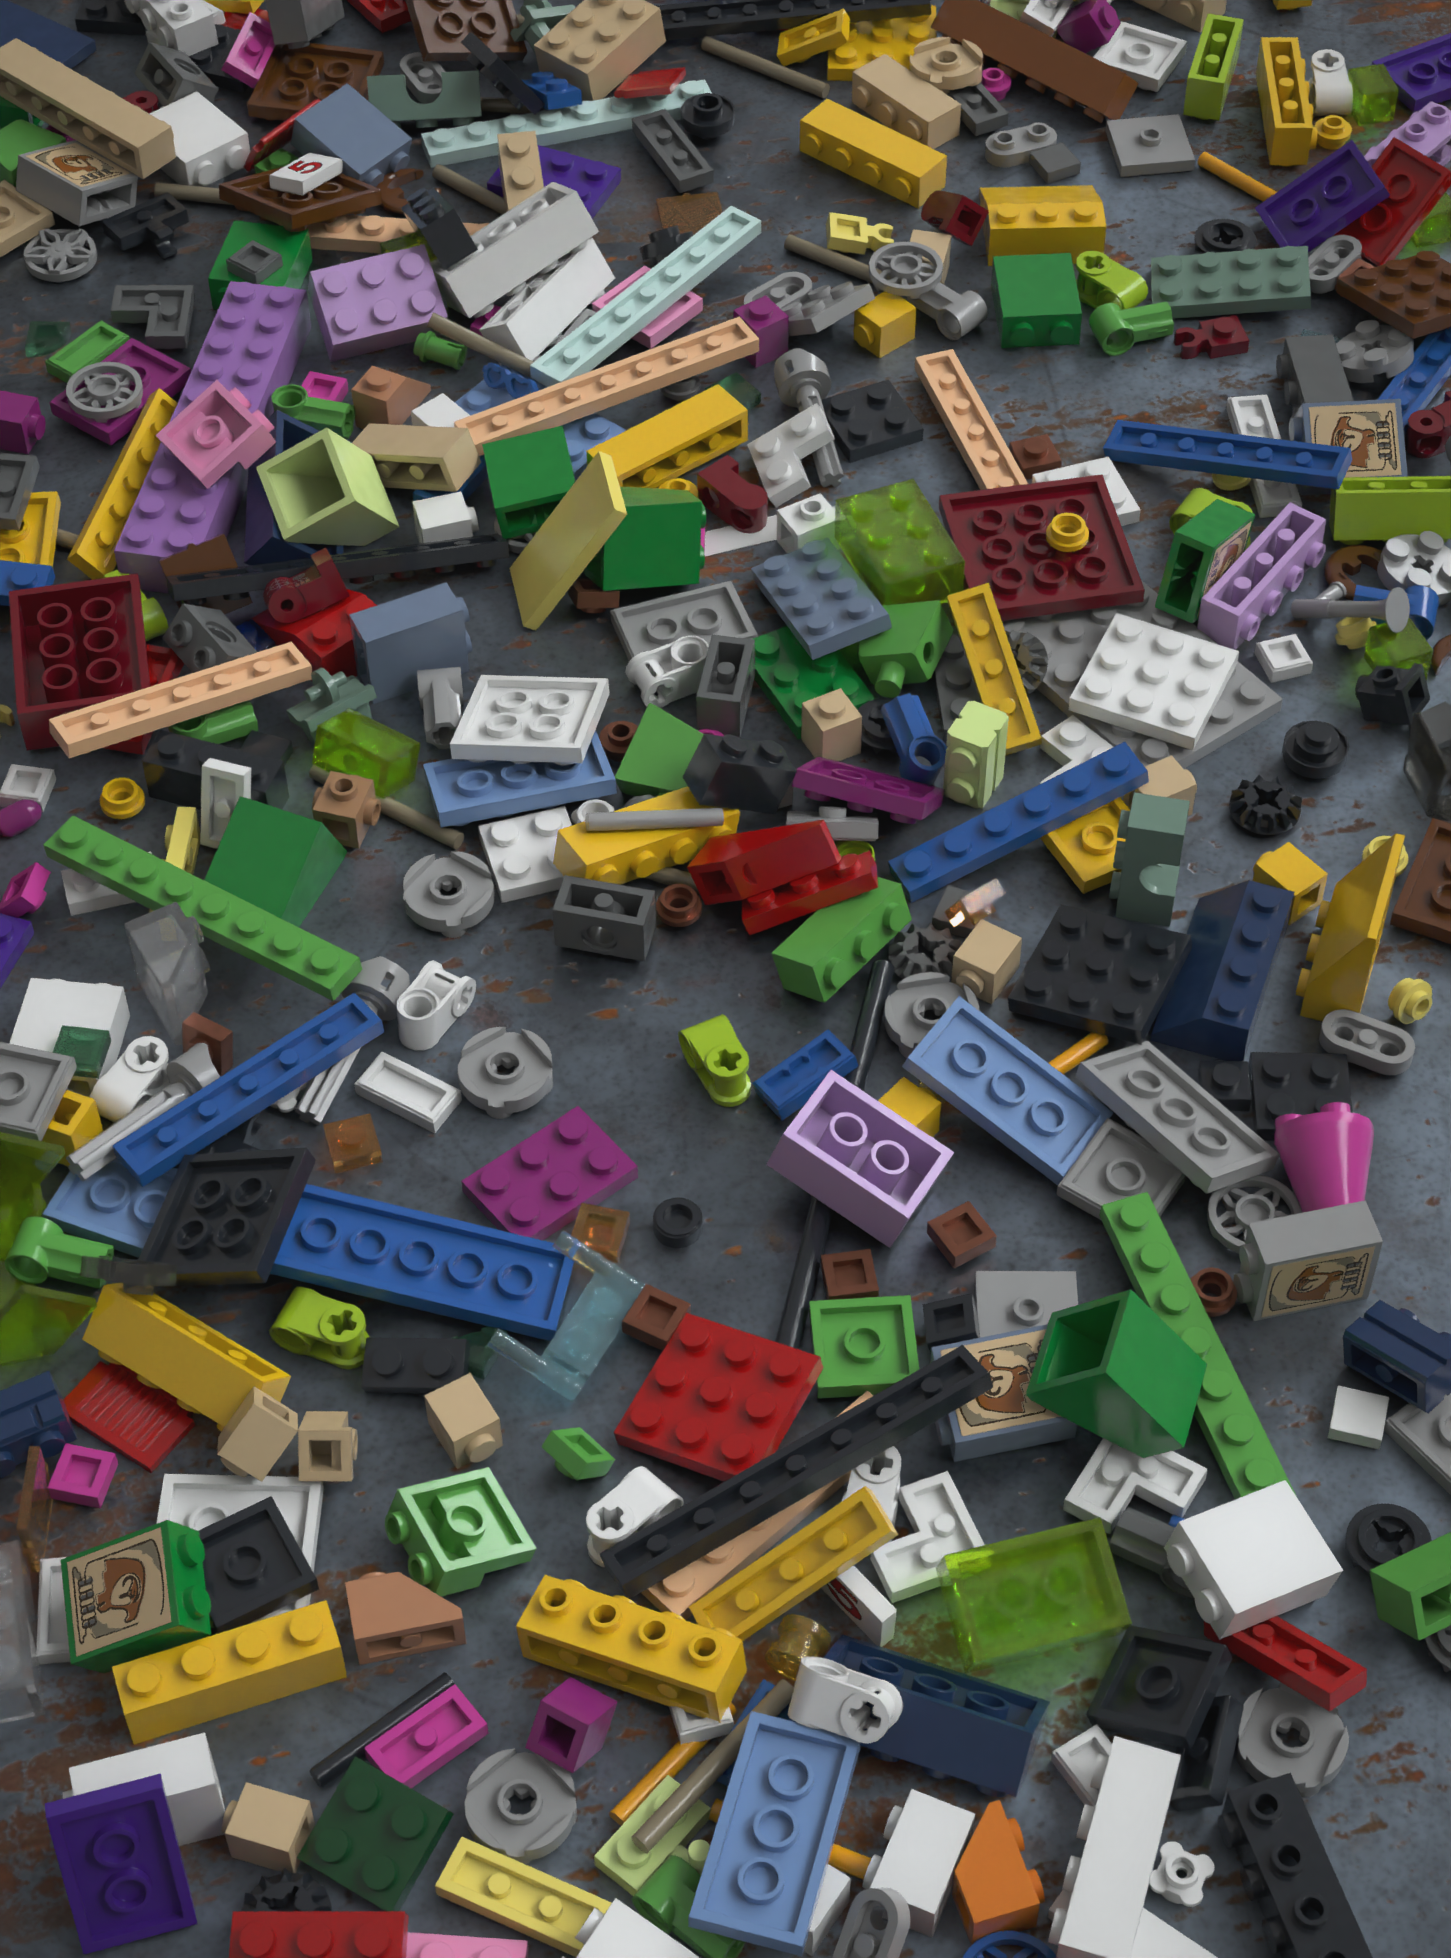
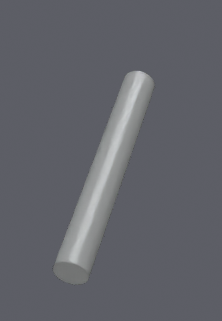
M722 808L586 813L585 817L587 831L723 826L724 823Z

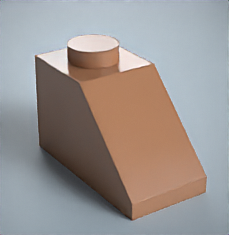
M371 366L351 389L356 414V427L365 429L369 423L402 425L411 415V411L417 408L430 393L431 385L389 370Z
M372 1572L361 1576L358 1580L345 1582L359 1665L467 1644L461 1608L400 1572L389 1574Z

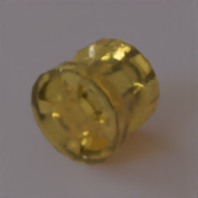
M796 1614L785 1615L778 1625V1641L772 1642L765 1653V1660L775 1672L796 1681L801 1659L804 1657H819V1655L827 1652L831 1644V1636L821 1624L810 1618Z

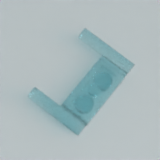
M563 1230L552 1247L594 1275L543 1354L539 1356L498 1328L487 1346L573 1402L622 1326V1320L645 1284Z

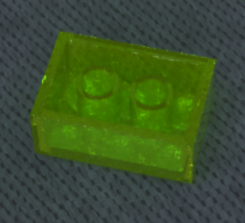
M914 478L835 501L834 537L854 571L882 606L937 600L943 604L948 602L947 595L963 591L965 560Z
M1101 1517L946 1554L936 1567L965 1674L1119 1636L1132 1624Z

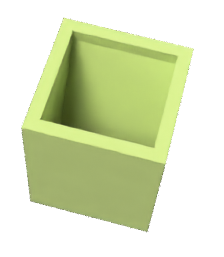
M328 428L319 431L256 467L282 537L287 542L366 546L399 528L398 521L372 456Z

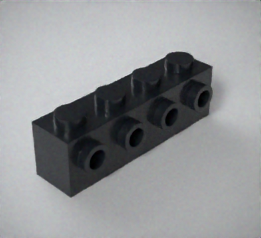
M1291 1773L1227 1791L1222 1815L1218 1816L1219 1830L1227 1848H1235L1242 1863V1867H1240L1241 1882L1247 1897L1251 1901L1257 1900L1265 1917L1262 1920L1263 1933L1273 1954L1280 1953L1282 1958H1373Z

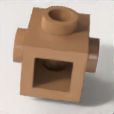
M331 771L323 788L318 787L315 791L312 802L313 818L316 821L322 822L341 845L359 849L370 825L375 826L381 812V801L376 799L374 780L358 775Z

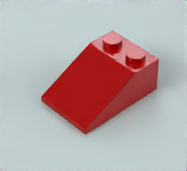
M347 589L349 597L295 622L280 623L272 617L268 609L249 619L248 622L249 626L272 647L292 642L312 665V672L319 668H324L331 676L342 671L346 677L351 675L356 677L357 670L349 615L377 605L365 594Z

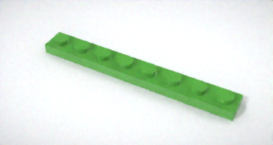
M74 815L43 844L48 858L331 1001H334L362 970L358 956Z
M1148 1192L1101 1205L1099 1216L1137 1296L1207 1363L1194 1415L1234 1499L1236 1500L1284 1480L1287 1481L1294 1492Z

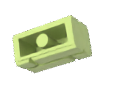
M968 701L959 714V719L956 718L947 731L946 745L948 747L946 748L943 785L946 797L977 809L985 806L992 795V791H995L1004 775L1009 716L1005 712L976 701Z

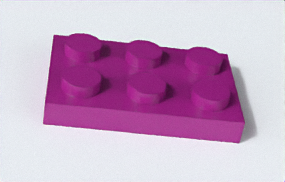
M131 338L101 362L122 363L138 372L143 385V396L138 408H133L121 416L110 418L107 422H96L95 419L76 413L70 407L65 389L50 401L51 412L58 418L112 446L133 429L150 394L160 388L172 398L185 387L191 373V368ZM102 373V375H115L116 373ZM84 381L77 386L75 392L86 387ZM134 382L129 388L133 392L136 386Z
M819 756L796 769L797 773L792 787L805 790L804 796L810 799L830 801L831 797L848 801L847 807L867 813L873 812L874 808L891 812V819L907 824H915L917 819L923 820L941 807L945 792L943 788Z
M576 1106L461 1181L462 1191L498 1230L545 1240L637 1179L638 1166L579 1106Z

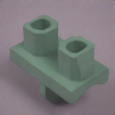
M524 0L523 6L520 8V14L524 17V22L519 28L512 29L510 34L515 42L527 40L535 53L534 44L576 7L574 4L552 7L548 0Z
M319 668L311 673L314 686L304 691L306 700L286 710L290 721L303 728L309 741L318 747H323L333 742L337 737L332 723L334 720L342 717L344 724L351 728L360 727L371 721L372 716L369 702L377 698L372 685L364 686L353 675L346 677L340 671L331 676L324 668Z

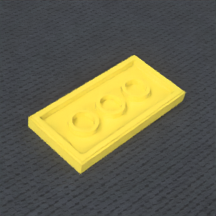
M598 451L510 567L523 627L536 631L627 516L611 455Z

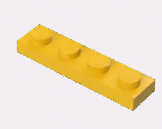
M989 583L947 595L948 605L981 703L1005 712L1009 716L1005 756L1041 745L1042 738Z
M864 1486L689 1606V1609L698 1625L709 1629L715 1627L725 1629L744 1641L895 1538L898 1533L873 1491Z

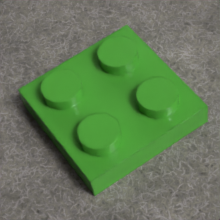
M910 1295L809 1301L813 1354L820 1356L823 1364V1370L816 1381L818 1399L862 1396L866 1391L876 1395L919 1370Z

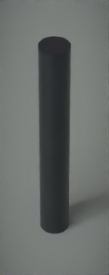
M446 1672L442 1673L309 1769L311 1776L318 1786L323 1788L345 1772L355 1756L363 1759L366 1756L364 1747L453 1686L455 1683Z

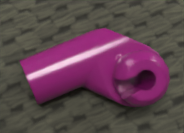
M21 799L0 810V835L15 837L32 827L42 816L40 805L34 800Z

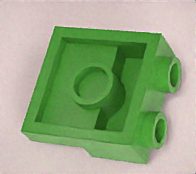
M489 1467L397 1489L385 1517V1530L389 1540L395 1545L402 1543L409 1555L408 1571L411 1579L422 1586L426 1585L427 1589L441 1597L479 1587L485 1573L530 1562L536 1550V1546Z

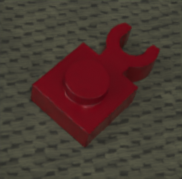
M1237 315L1199 321L1198 330L1189 327L1179 328L1175 330L1174 345H1181V359L1195 358L1201 352H1207L1209 358L1213 359L1248 353L1249 338Z

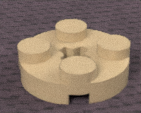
M937 37L925 40L914 48V55H910V71L945 94H948L950 90L966 86H976L982 81L983 53L976 44L962 39V45L950 44L951 37Z

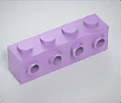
M1431 101L1419 112H1414L1409 120L1398 129H1393L1376 147H1371L1364 156L1365 159L1372 166L1393 137L1440 165H1446L1451 160V110L1444 105Z
M1289 502L1202 597L1197 629L1204 632L1218 645L1234 650L1244 640L1250 641L1257 633L1261 621L1267 615L1273 616L1276 613L1288 591L1294 592L1300 585L1304 573L1310 567H1317L1321 562L1326 550V545L1322 544L1327 519Z

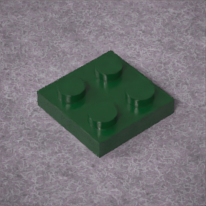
M355 1756L297 1858L385 1911H400L454 1813Z

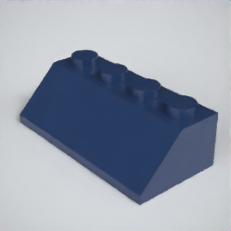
M276 410L268 418L275 427L270 434L276 443L248 468L244 563L257 565L311 558L310 555L324 548L327 549L330 555L342 554L344 545L287 542L282 537L256 467L318 433L319 430Z
M1248 880L1199 898L1187 931V935H1191L1192 949L1160 1008L1150 1041L1224 1061H1244L1286 934L1294 897L1293 891Z
M843 1634L840 1636L824 1658L840 1663L848 1669L886 1680L893 1684L900 1692L903 1701L902 1713L898 1721L888 1729L887 1733L876 1742L860 1743V1746L869 1748L868 1751L872 1756L884 1761L898 1762L902 1759L921 1765L923 1772L935 1778L949 1780L957 1777L975 1783L977 1790L989 1796L1006 1797L1007 1794L1014 1797L1017 1796L1025 1781L1050 1701ZM866 1702L864 1705L870 1708L869 1717L877 1720L879 1717L873 1714L874 1705Z

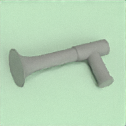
M1338 581L1330 584L1325 591L1314 599H1295L1291 604V613L1294 618H1377L1386 621L1389 629L1395 633L1405 628L1410 612L1409 599L1403 588H1393L1387 598L1383 600L1338 601L1342 600L1347 594L1346 587Z

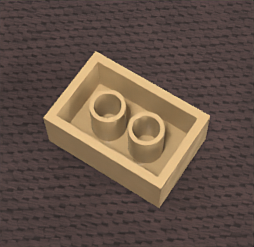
M583 0L534 44L539 71L553 72L555 77L566 79L569 84L581 89L583 101L604 99L666 42L661 11L659 7L645 0Z

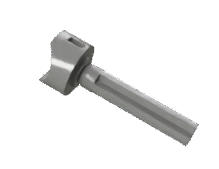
M801 348L784 353L776 360L774 365L775 384L782 402L790 407L799 408V412L817 403L825 414L821 400L831 390V378L826 364L817 356ZM788 367H793L794 371L790 373ZM831 441L812 452L820 483L823 487H827L830 484L837 487L842 484L841 478L844 477L834 441Z
M381 956L362 962L361 972L341 992L343 998L355 992L381 1020L390 1021L396 1019L397 1000L410 986L409 974L398 964ZM384 977L392 979L387 988L381 985ZM360 1048L312 1078L295 1112L300 1114L299 1119L306 1123L311 1121L316 1125L321 1124Z
M197 1043L177 1059L171 1061L167 1065L169 1086L67 1156L66 1159L70 1163L68 1168L73 1175L77 1174L81 1181H85L116 1159L112 1145L220 1078L221 1076L217 1073L211 1061L208 1045Z

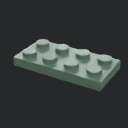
M1285 246L1282 248L1258 250L1245 249L1243 251L1206 252L1203 254L1167 255L1151 258L1152 304L1167 301L1172 309L1173 319L1311 308L1308 246Z

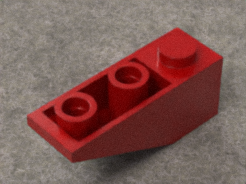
M817 820L711 837L687 868L704 904L710 905L749 898L838 864L842 858L825 821Z

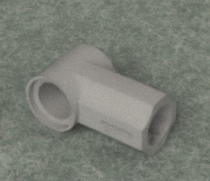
M940 282L932 290L921 294L920 298L910 299L907 296L909 303L936 320L941 333L950 340H958L983 323L988 316L987 306L976 292L970 290L960 295Z
M461 667L417 670L420 709L424 710L423 723L426 743H431L438 749H449L450 742L462 718L461 706H464Z

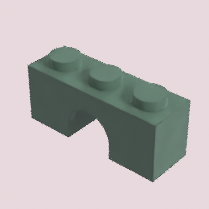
M479 70L441 72V93L435 101L428 104L417 103L409 97L406 89V76L404 74L367 76L369 102L400 129L401 122L416 121V128L438 127V120L452 119L453 126H464L475 122V118L482 117Z
M1134 792L1131 810H1121L1117 838H1123L1126 841H1117L1113 868L1122 869V871H1113L1109 898L1118 899L1116 918L1170 927L1190 801Z

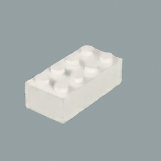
M551 182L471 235L478 250L446 270L436 260L431 262V266L439 291L447 305L468 318L472 316L477 318L491 311L494 307L493 302L503 295L511 296L525 288L527 285L526 280L536 273L542 275L554 269L559 264L557 259L566 253H576L587 247L591 243L590 238L597 234L599 230L577 191Z

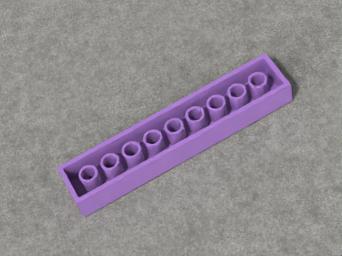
M230 281L170 422L216 380L229 392L236 387L252 405L248 410L253 414L258 409L268 419L274 413L271 399L272 393L277 388L289 384L311 329L307 290ZM160 443L114 550L118 571L123 574L129 573V575L138 573L141 590L168 593L167 580L158 560L187 549L186 545L188 543L196 545L222 533L227 538L247 488L248 469L245 470L237 462L207 489Z

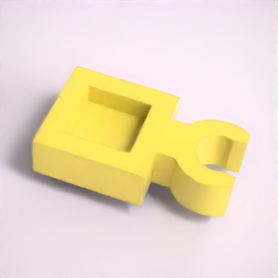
M829 212L826 222L827 249L865 255L866 248H871L875 252L887 244L894 243V239H890L893 226L884 223L870 226L867 225V218Z

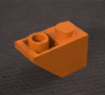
M1000 1800L988 1804L954 1872L952 1896L971 1945L980 1938L994 1932H1021L1036 1927L1040 1904L1045 1902L1043 1886L1035 1869L1027 1870L1020 1852L1025 1850L1019 1824L1014 1817L1007 1819Z

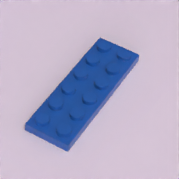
M306 1184L270 1274L554 1342L577 1249Z

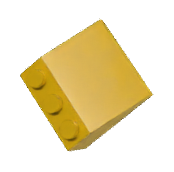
M1092 185L979 188L980 206L989 211L983 223L988 266L993 265V256L1071 253L1072 262L1076 264L1077 257L1083 252L1099 251L1104 253L1107 228L1104 207L1101 198Z
M1395 833L1336 883L1331 902L1321 901L1315 927L1323 928L1321 935L1312 934L1305 961L1313 962L1311 970L1302 968L1295 993L1297 996L1304 997L1300 1016L1323 1021L1327 1014L1335 1010L1346 1009L1357 1013L1361 1012L1387 916L1405 835Z

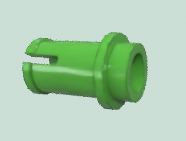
M428 331L427 333L420 332L415 341L414 355L419 356L422 362L432 360L460 370L466 359L467 347L438 338L433 331Z

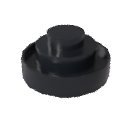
M712 93L695 95L685 100L681 106V124L692 135L699 136L705 140H711L730 131L734 126L735 106L729 99L721 95Z
M678 225L648 234L651 243L639 247L643 261L652 258L653 265H657L693 236V231L680 234Z
M1317 720L1303 721L1292 726L1286 732L1282 756L1287 766L1301 776L1314 779L1328 778L1339 773L1345 766L1349 743L1344 733L1329 723Z

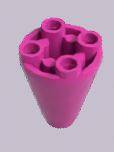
M1332 1102L1321 1106L1318 1113L1307 1115L1285 1114L1275 1119V1146L1280 1154L1279 1156L1302 1213L1365 1200L1374 1139V1128L1369 1118L1358 1113H1351L1348 1103Z

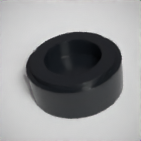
M671 1198L659 1204L653 1214V1230L656 1238L662 1244L672 1248H684L695 1243L703 1230L702 1212L698 1205L686 1198Z

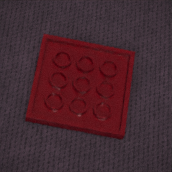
M1103 475L939 495L940 514L964 589L989 583L1002 621L1143 602L1145 589ZM1061 513H1074L1084 519L1089 530V539L1082 549L1073 552H1063L1050 546L1046 540V530L1055 516Z

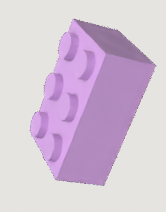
M425 244L310 271L308 292L330 362L415 342L420 332L427 333L428 331H433L436 336L442 335L427 327L433 312L446 319L448 316Z
M830 1070L783 1133L766 1165L890 1248L933 1187L954 1152Z

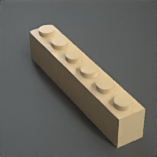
M17 38L0 47V96L142 179L176 158L174 133L172 127L166 122L159 120L140 107L129 103L112 91H108L87 77L80 75L61 62L52 59L35 47H31Z

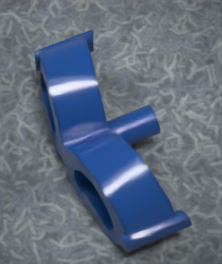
M490 362L484 365L482 369L483 378L490 388L501 389L506 387L508 393L514 399L541 390L538 388L536 381L524 378L517 373H511L508 369L500 367L498 364Z

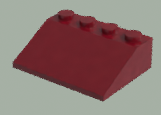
M138 573L9 591L17 716L27 751L59 746L50 734L49 719L151 687Z

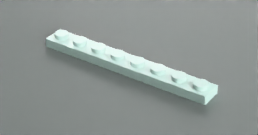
M705 79L699 81L692 80L678 84L674 91L667 95L624 99V97L616 98L614 96L595 101H582L581 105L552 110L543 109L538 111L536 115L533 113L510 115L506 118L485 122L478 121L470 125L449 129L441 128L433 132L421 134L422 147L431 168L438 164L444 166L498 155L497 134L535 131L537 145L547 146L632 129V118L666 109L675 121L681 120V106L685 100L695 95L711 93Z
M733 206L727 208L530 365L531 378L549 387L590 372L761 234V220Z

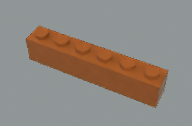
M944 0L931 25V28L942 35L941 37H951L950 44L962 45V39L976 44L983 53L984 65H987L989 59L998 63L997 68L1008 74L1010 78L1015 80L1019 74L1027 78L1024 84L1035 91L1044 94L1046 89H1049L1056 93L1053 99L1071 109H1073L1075 103L1085 107L1083 114L1101 124L1105 118L1109 120H1119L1139 84L1126 73L979 0Z

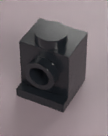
M1414 663L1410 669L1377 665L1370 675H1361L1355 687L1356 698L1360 702L1365 720L1411 726L1430 701L1423 666Z

